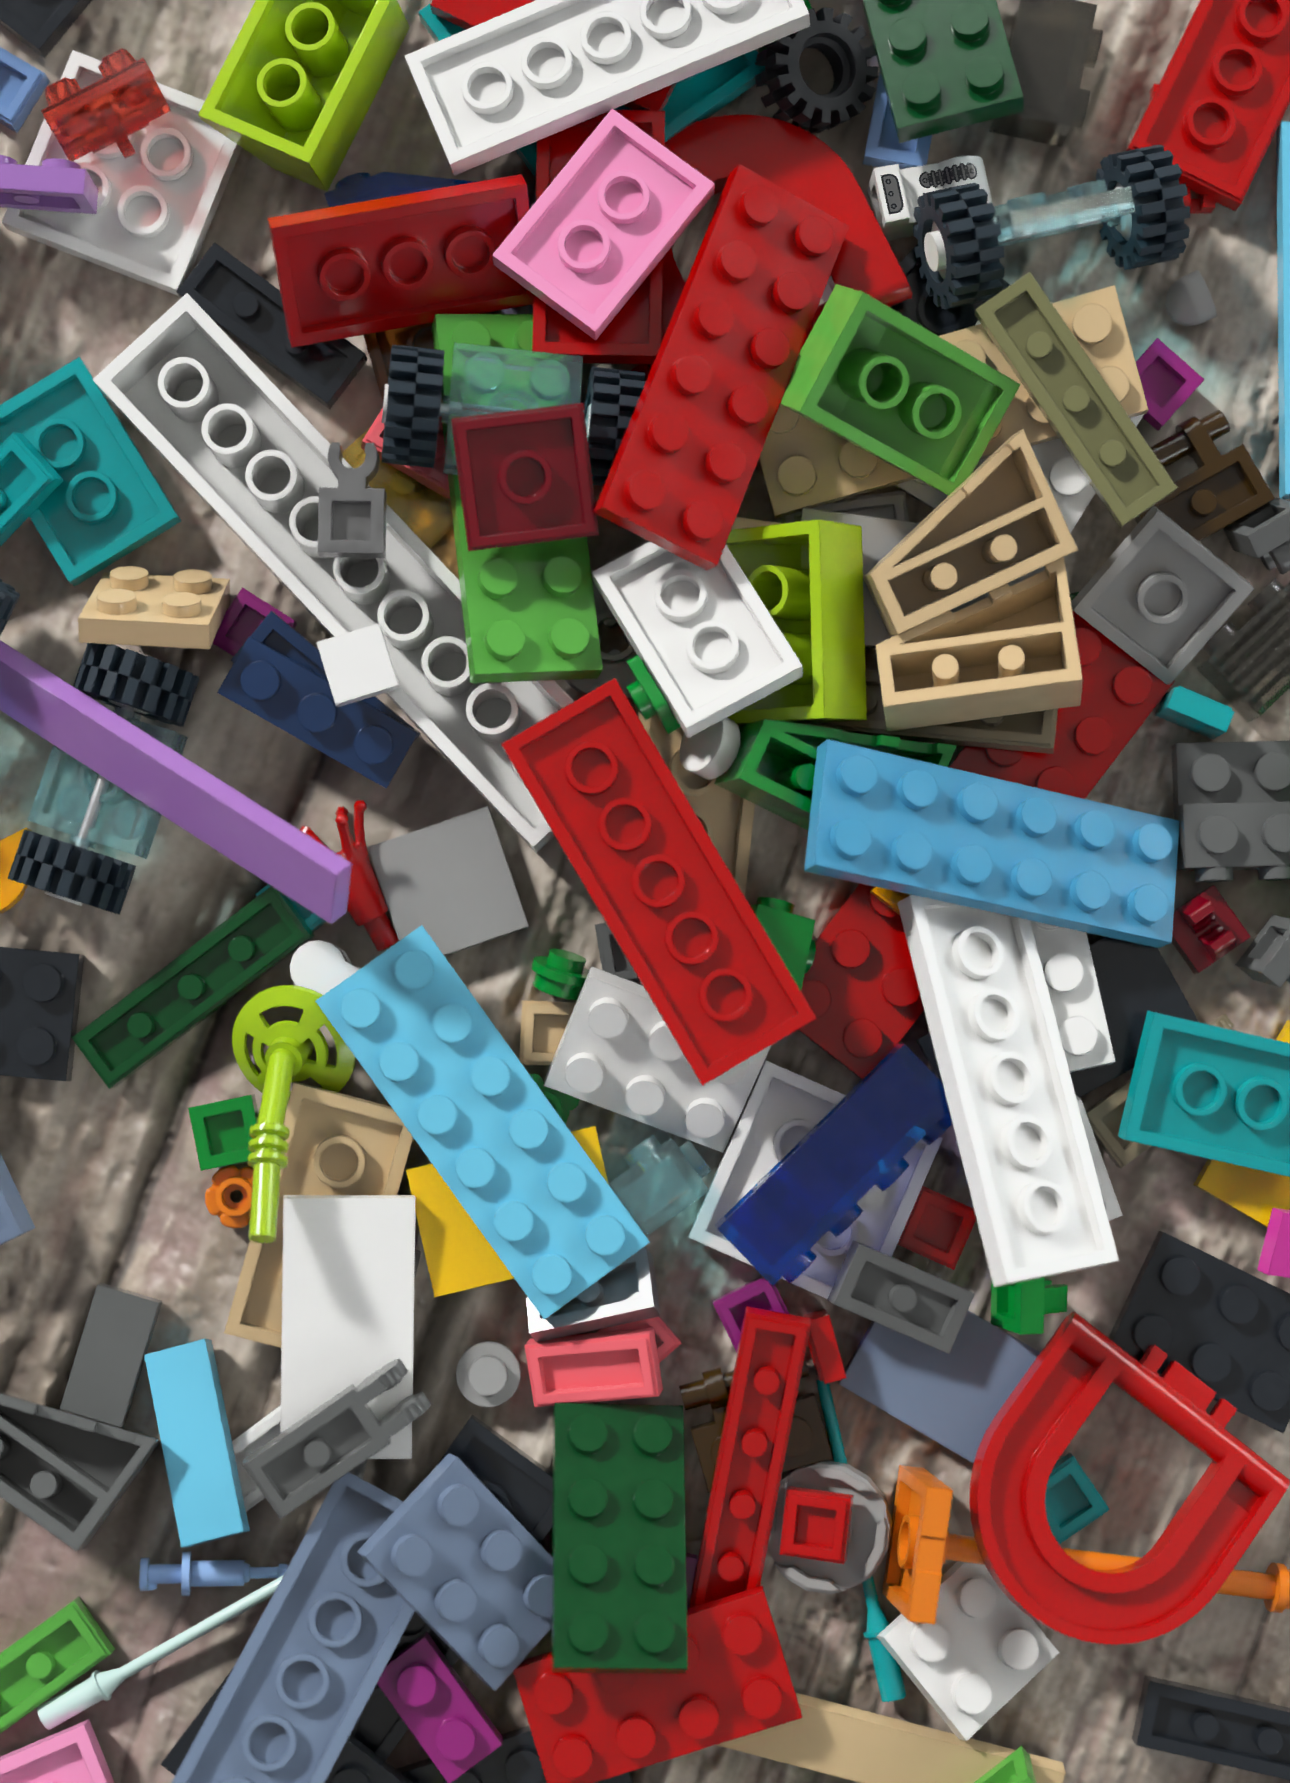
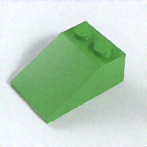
M836 284L798 355L780 404L949 496L974 471L1021 384L868 294Z

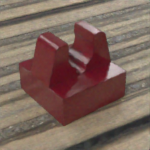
M1215 885L1207 887L1174 910L1172 944L1194 974L1200 973L1251 937Z

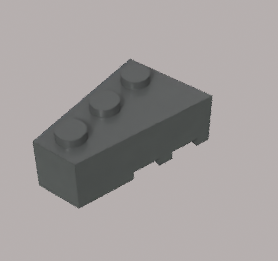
M0 1392V1497L75 1551L85 1549L158 1448L161 1440Z

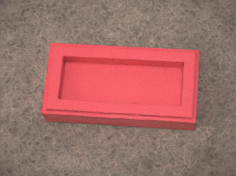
M654 1327L575 1334L536 1342L534 1338H531L524 1345L534 1407L554 1406L555 1403H591L659 1397L663 1391Z

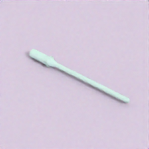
M283 1575L124 1666L103 1672L93 1671L91 1677L38 1706L37 1712L40 1721L46 1729L50 1730L102 1700H110L112 1693L125 1679L272 1597Z

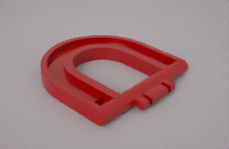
M732 114L694 122L665 142V147L715 183L714 195L723 191L730 172L741 164L849 225L828 280L832 291L836 284L862 291L888 307L912 298V291L908 280L858 182L840 156L815 135L783 120L750 114ZM674 244L663 257L662 340L685 286V281L674 260ZM826 302L818 305V308L816 310L815 316L809 328L804 344L811 330L813 329L819 315L821 314ZM648 364L650 370L653 364Z
M1073 1311L1057 1328L998 1411L983 1436L974 1460L970 1480L969 1505L971 1523L980 1555L990 1575L1010 1601L1029 1617L1056 1632L1081 1641L1112 1645L1137 1643L1164 1635L1183 1625L1212 1600L1286 1493L1290 1485V1479L1225 1429V1426L1232 1416H1235L1237 1410L1227 1400L1220 1398L1208 1414L1206 1408L1213 1400L1216 1392L1177 1361H1171L1162 1375H1158V1369L1168 1356L1156 1345H1151L1145 1350L1146 1352L1141 1360L1138 1361ZM1113 1382L1212 1459V1462L1158 1541L1143 1557L1122 1568L1095 1570L1087 1568L1072 1559L1056 1541L1047 1520L1045 1494L1048 1479L1054 1465Z

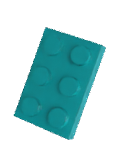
M80 357L0 405V445L13 432L23 434L64 479L29 518L67 580L74 587L182 521L107 398L92 380L94 377Z
M1147 1010L1118 1137L1128 1141L1290 1177V1043Z

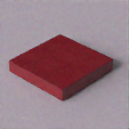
M583 403L451 418L468 551L599 535L597 514L593 513L596 505Z

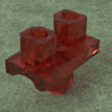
M121 48L102 58L98 68L103 79L81 89L76 79L65 77L45 88L48 107L42 109L41 112L68 160L75 161L90 152L95 154L114 143L118 145L122 155L127 159L137 154L128 136L149 126L150 121L171 111L144 57L136 61L126 49Z

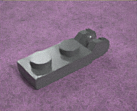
M398 1358L389 1362L380 1370L368 1376L357 1387L352 1384L243 1459L242 1465L279 1518L286 1516L391 1443L390 1437L408 1426L419 1416H422L430 1408V1401L424 1393L420 1392L405 1398L379 1421L367 1404L401 1382L404 1375L408 1372L401 1359Z

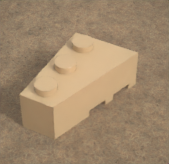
M1022 429L1009 437L863 577L889 636L898 635L1078 550L1024 430Z
M1064 557L1045 565L1044 571L1010 587L1006 583L989 591L988 597L957 612L952 613L949 610L876 644L887 732L1080 706L1083 678Z

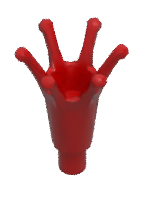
M357 800L354 803L355 842L349 830L348 809L342 806L338 807L336 811L337 817L335 821L342 850L336 854L352 864L347 912L357 926H364L377 951H382L398 942L399 939L386 915L388 907L369 861L364 832V811L367 809V804L364 800ZM302 826L300 828V831L327 847L310 827Z

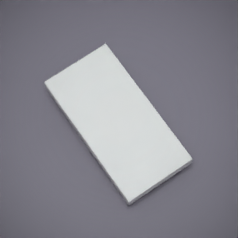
M284 1195L280 1434L352 1384L357 1387L368 1376L398 1358L401 1359L408 1369L407 1374L404 1375L401 1382L395 1387L383 1392L367 1404L380 1421L401 1401L413 1395L415 1195ZM412 1422L390 1437L391 1443L368 1459H412Z

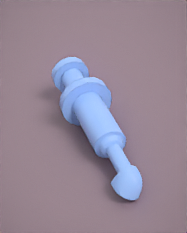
M183 1551L182 1564H150V1558H141L139 1587L140 1591H151L157 1589V1584H181V1595L190 1596L191 1587L244 1586L250 1579L279 1578L284 1575L289 1565L279 1564L278 1567H250V1564L245 1563V1560H192V1552Z

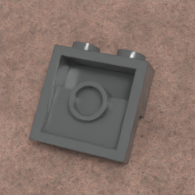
M1290 741L1176 743L1172 745L1174 820L1180 821L1176 871H1194L1195 882L1234 881L1233 870H1258V881L1290 880Z

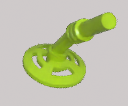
M280 985L259 992L240 1010L232 1032V1046L237 1064L247 1080L262 1093L257 1124L250 1127L249 1135L253 1139L250 1140L248 1149L252 1153L249 1154L247 1161L248 1165L254 1168L249 1240L257 1243H270L276 1240L280 1170L288 1165V1158L284 1154H287L289 1150V1144L285 1140L289 1138L290 1130L284 1126V1120L291 1094V1082H301L311 1077L321 1085L319 1088L339 1092L350 1079L357 1060L316 1003V1000L323 995L301 986ZM279 1006H289L304 1010L299 1022L284 1020L276 1022L271 1026L264 1018L262 1012ZM323 1025L327 1027L335 1042L337 1051L336 1065L327 1064L329 1058L328 1045L323 1033L320 1031ZM248 1034L254 1038L252 1045L253 1056L261 1073L257 1071L250 1059L247 1048ZM263 1044L269 1046L266 1050L265 1055L263 1050ZM314 1047L316 1050V1061L309 1059L314 1051Z

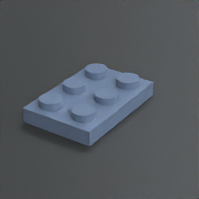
M450 1453L357 1551L484 1684L494 1691L500 1687L552 1628V1556L458 1457Z

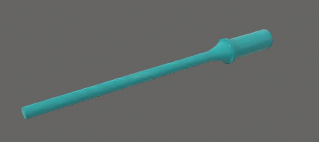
M816 1379L834 1462L848 1464L830 1384H824L823 1381L820 1382L819 1379ZM872 1575L862 1583L867 1605V1629L863 1636L868 1639L881 1701L891 1702L903 1699L907 1694L900 1665L876 1637L889 1625V1622L880 1607Z

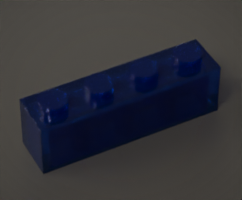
M897 1044L715 1224L716 1228L772 1286L781 1277L788 1283L793 1282L816 1259L817 1255L810 1248L828 1231L835 1237H838L861 1215L863 1209L857 1202L874 1185L881 1191H884L905 1172L910 1164L903 1156L921 1139L928 1146L931 1145L953 1124L943 1083L905 1044Z

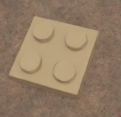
M136 566L118 567L110 572H104L78 617L79 643L210 649L230 604V579L212 578L209 572L195 569L179 571L173 576L150 575L146 569Z

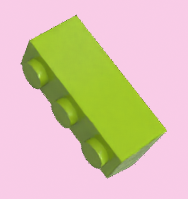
M256 0L198 116L203 122L273 169L328 192L410 28L398 1Z
M818 519L731 530L726 545L802 664L803 677L727 718L735 721L737 725H744L762 719L799 724L867 720L862 526Z

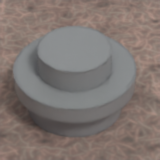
M493 1341L480 1342L471 1346L460 1358L456 1370L457 1384L463 1396L473 1404L482 1407H494L508 1401L516 1392L521 1378L520 1364L515 1354L505 1345Z

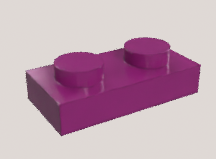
M428 1632L421 1635L389 1659L377 1684L448 1783L453 1782L502 1745V1735Z

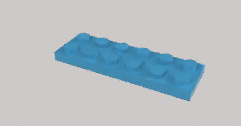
M827 739L817 747L804 871L1161 948L1172 943L1180 821Z

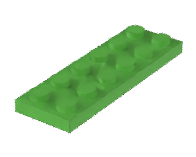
M435 314L432 323L434 349L444 350L441 403L511 411L571 404L566 363H533V314ZM441 416L470 683L598 679L603 671L587 537L468 551L451 418L453 417Z

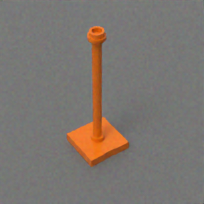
M899 1465L892 1514L890 1547L887 1551L882 1594L908 1621L935 1624L942 1576L941 1571L945 1561L951 1560L983 1565L985 1563L980 1555L974 1536L948 1533L953 1490L925 1468ZM1062 1548L1072 1559L1087 1568L1095 1570L1122 1568L1141 1558ZM1274 1562L1268 1566L1266 1573L1233 1569L1216 1594L1264 1599L1265 1607L1269 1612L1282 1613L1285 1609H1290V1569H1287L1285 1564Z

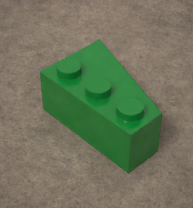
M762 719L739 726L740 747L738 754L729 769L717 777L714 784L809 830L817 747L827 739L948 767L957 745L930 744L902 740L900 737L865 735L844 732L842 729Z

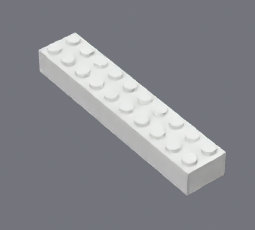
M186 293L92 380L107 399L332 637L377 623L380 624L400 686L399 689L386 692L385 694L533 851L537 853L554 837V834L501 744L574 701L554 680L470 683L459 579L388 504L386 509L385 558L319 556L317 553L319 487L338 488V479L334 476L328 464V450L331 444L193 298ZM342 458V464L347 468L353 469V467L344 458Z

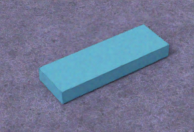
M201 1339L145 1354V1363L181 1547H191L249 1532L250 1528L212 1340Z

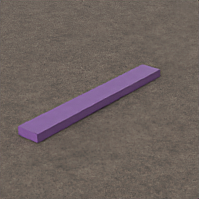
M0 640V711L328 923L332 924L346 913L352 867L349 861Z

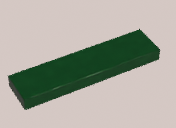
M270 886L74 1035L72 1039L109 1089L115 1088L295 952L300 946L311 940L315 935L286 895Z

